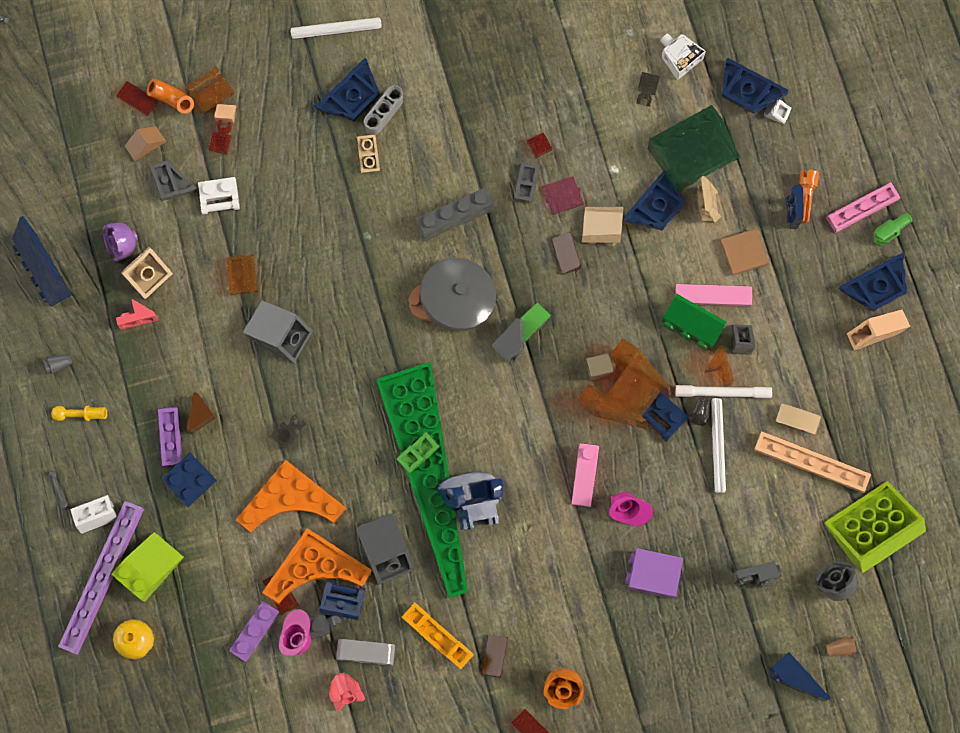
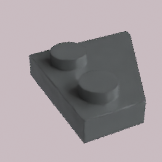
M168 160L150 165V171L161 201L196 192L195 185H191L185 179V176L180 171L175 170Z

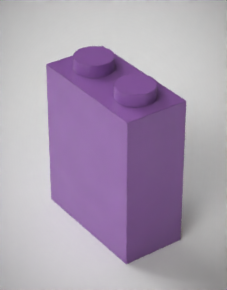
M637 548L635 553L630 555L629 564L632 565L631 572H627L625 583L629 584V590L674 599L677 594L683 558Z

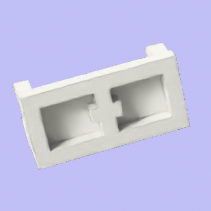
M108 495L70 509L75 526L81 534L114 522L117 519V514L113 509L114 505Z

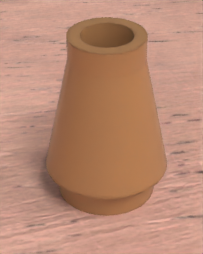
M846 636L826 645L828 656L852 655V653L857 652L853 637Z

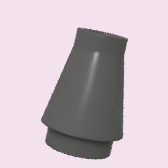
M70 354L47 356V358L42 359L47 374H54L73 364Z

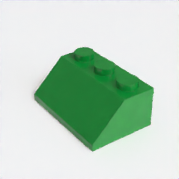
M676 293L661 323L668 330H675L681 333L680 336L684 339L693 340L701 349L711 351L727 322Z

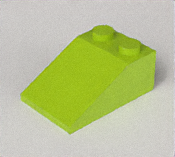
M154 532L129 554L111 575L140 600L145 602L184 557Z

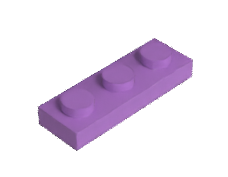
M177 407L158 409L163 467L175 466L182 460L179 410Z
M262 601L229 651L247 662L280 612Z

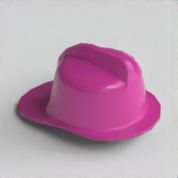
M621 492L611 496L612 502L609 515L612 519L632 526L643 525L651 519L653 509L646 501L636 498L629 492Z
M300 609L294 610L285 618L279 641V649L283 655H301L309 648L311 644L309 633L310 618L305 611Z

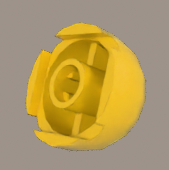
M131 619L124 621L114 632V647L121 656L127 659L136 660L143 658L153 647V631L141 620Z

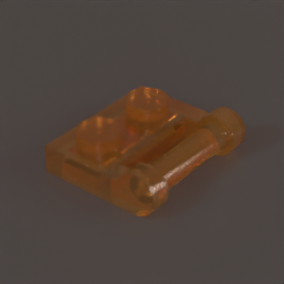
M216 66L211 69V72L195 82L185 85V88L203 114L234 95V91ZM215 77L217 78V82L213 83L212 85L205 88L199 93L195 92V90L201 87L202 85L206 84Z

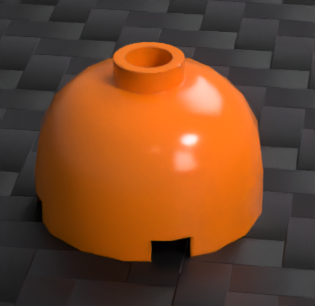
M559 668L551 672L546 678L543 693L551 706L558 709H569V706L574 704L576 706L583 699L584 686L581 677L575 671L569 668Z

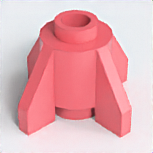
M340 673L334 676V679L331 681L329 697L331 702H334L336 711H340L346 704H350L354 700H365L358 682L351 678L350 675Z

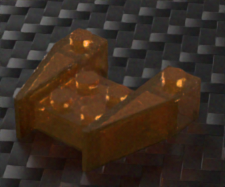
M621 339L611 355L614 362L625 369L607 395L589 384L578 398L580 407L596 417L646 429V419L642 418V416L660 391L668 396L671 395L670 386L637 347Z

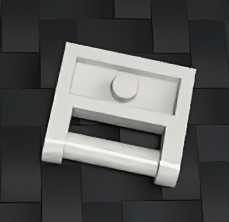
M235 177L198 182L202 215L208 214V212L233 208L234 210H240ZM232 198V201L207 205V201Z

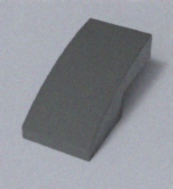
M521 162L515 199L533 202L539 165Z

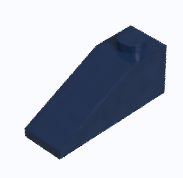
M790 652L786 653L769 669L771 672L770 676L776 683L780 682L782 685L821 701L830 699V696Z

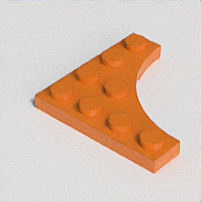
M285 460L237 517L236 521L252 533L260 524L276 514L307 511L322 516L334 524L346 507Z
M307 528L262 594L279 605L294 589L314 580L339 579L362 588L371 575L372 570Z

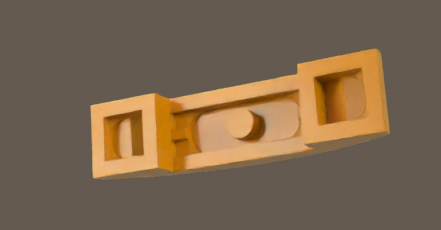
M415 602L402 616L413 629L459 669H462L473 657L474 654L456 640Z

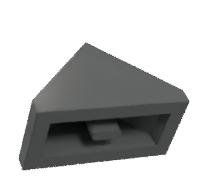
M733 325L732 354L751 355L755 349L752 326Z

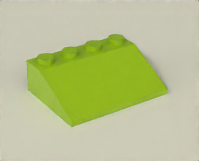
M888 481L825 522L826 527L845 554L862 574L926 532L924 518Z

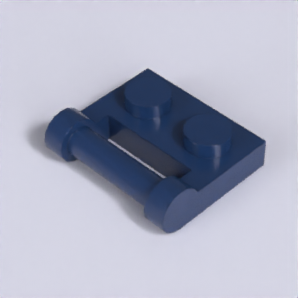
M794 185L791 189V195L787 197L785 202L789 207L786 220L787 223H790V229H798L804 218L803 188L800 185Z
M661 391L637 415L639 419L645 420L655 429L665 442L689 418ZM650 411L655 413L670 429L667 431L648 413Z
M327 580L319 612L358 620L366 588L360 587L357 589L333 584V581ZM331 591L357 596V598L331 593Z

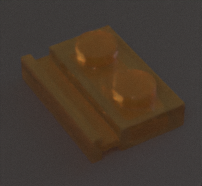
M254 254L250 256L226 257L230 295L248 294L250 292L257 293L258 284Z

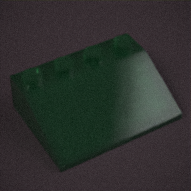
M713 105L650 138L647 147L677 192L699 181L702 176L706 177L740 158L723 119Z

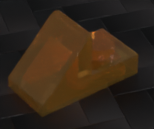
M722 345L717 349L704 373L719 370L717 372L719 382H723L724 387L732 386L734 379L724 346Z

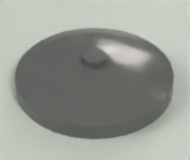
M448 258L439 261L427 271L421 284L420 299L426 314L436 324L448 330L467 331L480 326L488 319L495 306L496 290L491 277L480 265L463 258Z

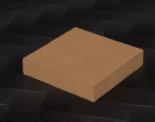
M757 229L720 240L732 276L769 264Z

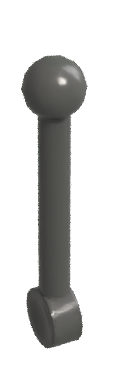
M50 471L49 476L53 479L61 501L60 507L66 509L68 502L64 500L56 479L57 473Z

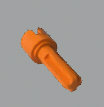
M804 170L800 171L799 185L803 188L804 218L801 223L809 222L813 190L817 188L819 172L815 170H809L807 173Z

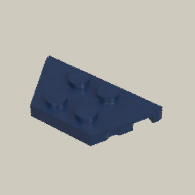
M364 58L315 106L318 111L355 121L380 96L367 59Z
M729 58L726 59L722 90L723 98L754 114L788 94V89Z
M666 168L624 216L622 221L663 231L685 204V200L678 192L675 182L673 183L670 179L669 171Z
M903 253L839 287L840 291L873 312L906 295L907 284L905 283L906 273L903 265Z

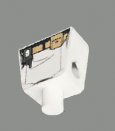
M666 34L660 40L665 46L662 58L677 80L704 58L706 51L685 35H680L674 40L669 34Z

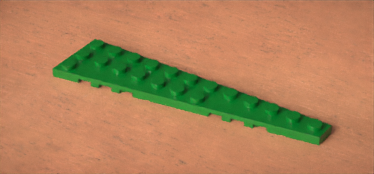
M430 361L378 378L376 382L400 453L402 454L410 445L412 446L425 432L440 446L411 473L407 471L449 599L468 593L456 514L452 508L446 506L437 491L438 486L450 477Z

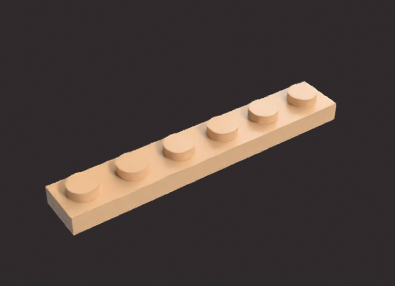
M762 431L754 448L756 452L861 493L865 492L871 476L867 472Z

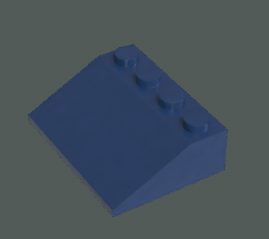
M20 217L12 237L15 244L12 247L17 256L21 255L24 261L21 263L27 272L31 271L33 276L30 279L35 287H40L42 292L39 294L44 303L49 302L51 306H54L72 295L39 237L25 217Z

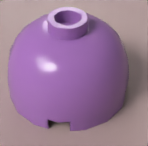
M115 222L104 225L103 230L106 229V234H103L104 242L109 254L114 253L116 258H113V260L120 261L129 257L134 252L136 241L138 240L136 232L124 223Z

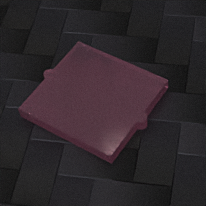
M573 176L542 187L547 198L546 203H549L553 215L584 205L580 195V188L577 187Z

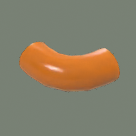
M152 79L148 84V96L172 106L180 113L186 114L192 111L194 107L193 99L181 90L157 79Z

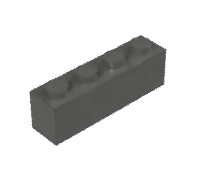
M482 188L416 218L417 226L424 241H427L493 211V203L486 189Z

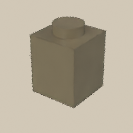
M609 353L586 358L585 365L590 381L610 377L613 374V370L616 369L614 359H610Z

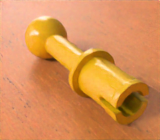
M56 406L52 409L51 415L56 421H62L66 417H84L86 421H89L90 419H106L107 409L105 407L85 406L82 410H66L62 406Z

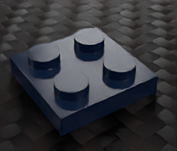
M191 452L161 478L187 507L193 504L217 481Z

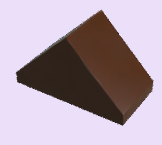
M196 392L193 393L186 429L189 434H194L215 419L210 409Z

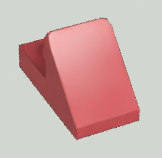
M133 299L132 304L135 313H123L121 317L116 318L117 325L121 330L158 321L155 312Z

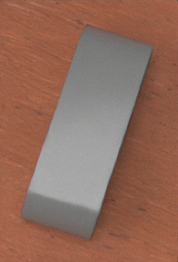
M390 86L366 115L364 127L368 135H378L402 105L403 91L399 86ZM394 94L399 95L397 99L391 98ZM383 108L388 109L386 113L379 112ZM372 122L377 123L375 127L368 126Z
M338 639L336 660L393 665L395 645Z

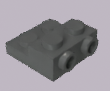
M772 561L738 570L731 578L733 584L739 582V585H744L753 581L754 586L760 585V588H764L775 583V580L782 577L779 565Z

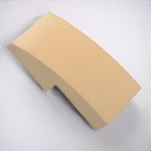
M358 136L361 173L380 171L376 136Z
M782 403L776 422L815 435L821 416Z

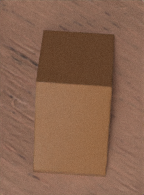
M156 126L142 128L135 131L126 143L125 148L134 161H137L166 143V140Z

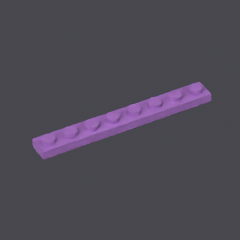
M124 502L58 647L78 655L114 577L111 574L119 566L144 511L142 507Z

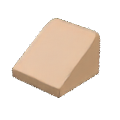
M217 104L214 115L215 122L234 124L236 105Z

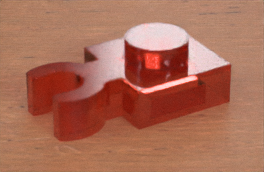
M219 120L217 123L219 131H213L208 149L212 152L227 155L232 136L228 133L232 130V124L228 122V126L222 128V120Z

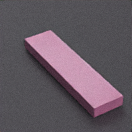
M890 182L827 215L826 219L834 232L837 233L898 201L901 197Z
M676 284V293L696 305L752 306V287Z

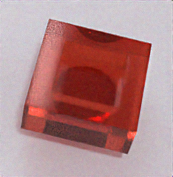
M544 132L527 140V144L535 158L552 151V147Z

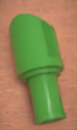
M904 212L894 221L887 220L876 228L873 236L874 243L878 246H883L899 236L900 230L912 222L911 216Z

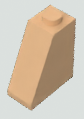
M898 310L867 319L848 332L847 335L855 351L900 334L909 328L910 325L903 310Z

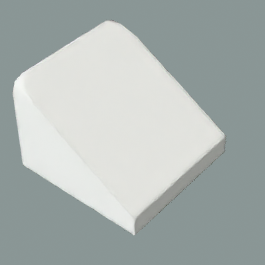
M779 99L767 106L764 116L785 124L791 107Z

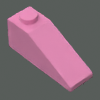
M579 444L571 505L591 507L599 446Z

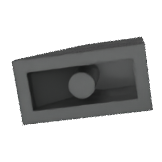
M517 318L491 345L507 362H515L523 354L521 351L524 349V321L521 318Z

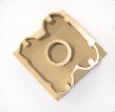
M704 176L700 178L699 185H697L700 218L702 222L712 221L715 223L721 218V215L718 213L716 193L718 191Z
M585 207L582 243H604L607 246H614L616 243H620L623 207Z

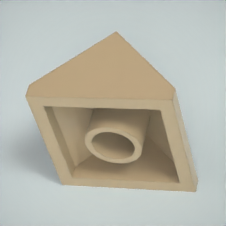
M150 247L121 272L125 280L144 299L151 295L173 274Z

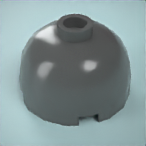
M835 561L829 567L827 565L824 566L818 573L816 580L820 591L826 598L833 601H843L850 598L856 592L858 579L855 570L849 563Z

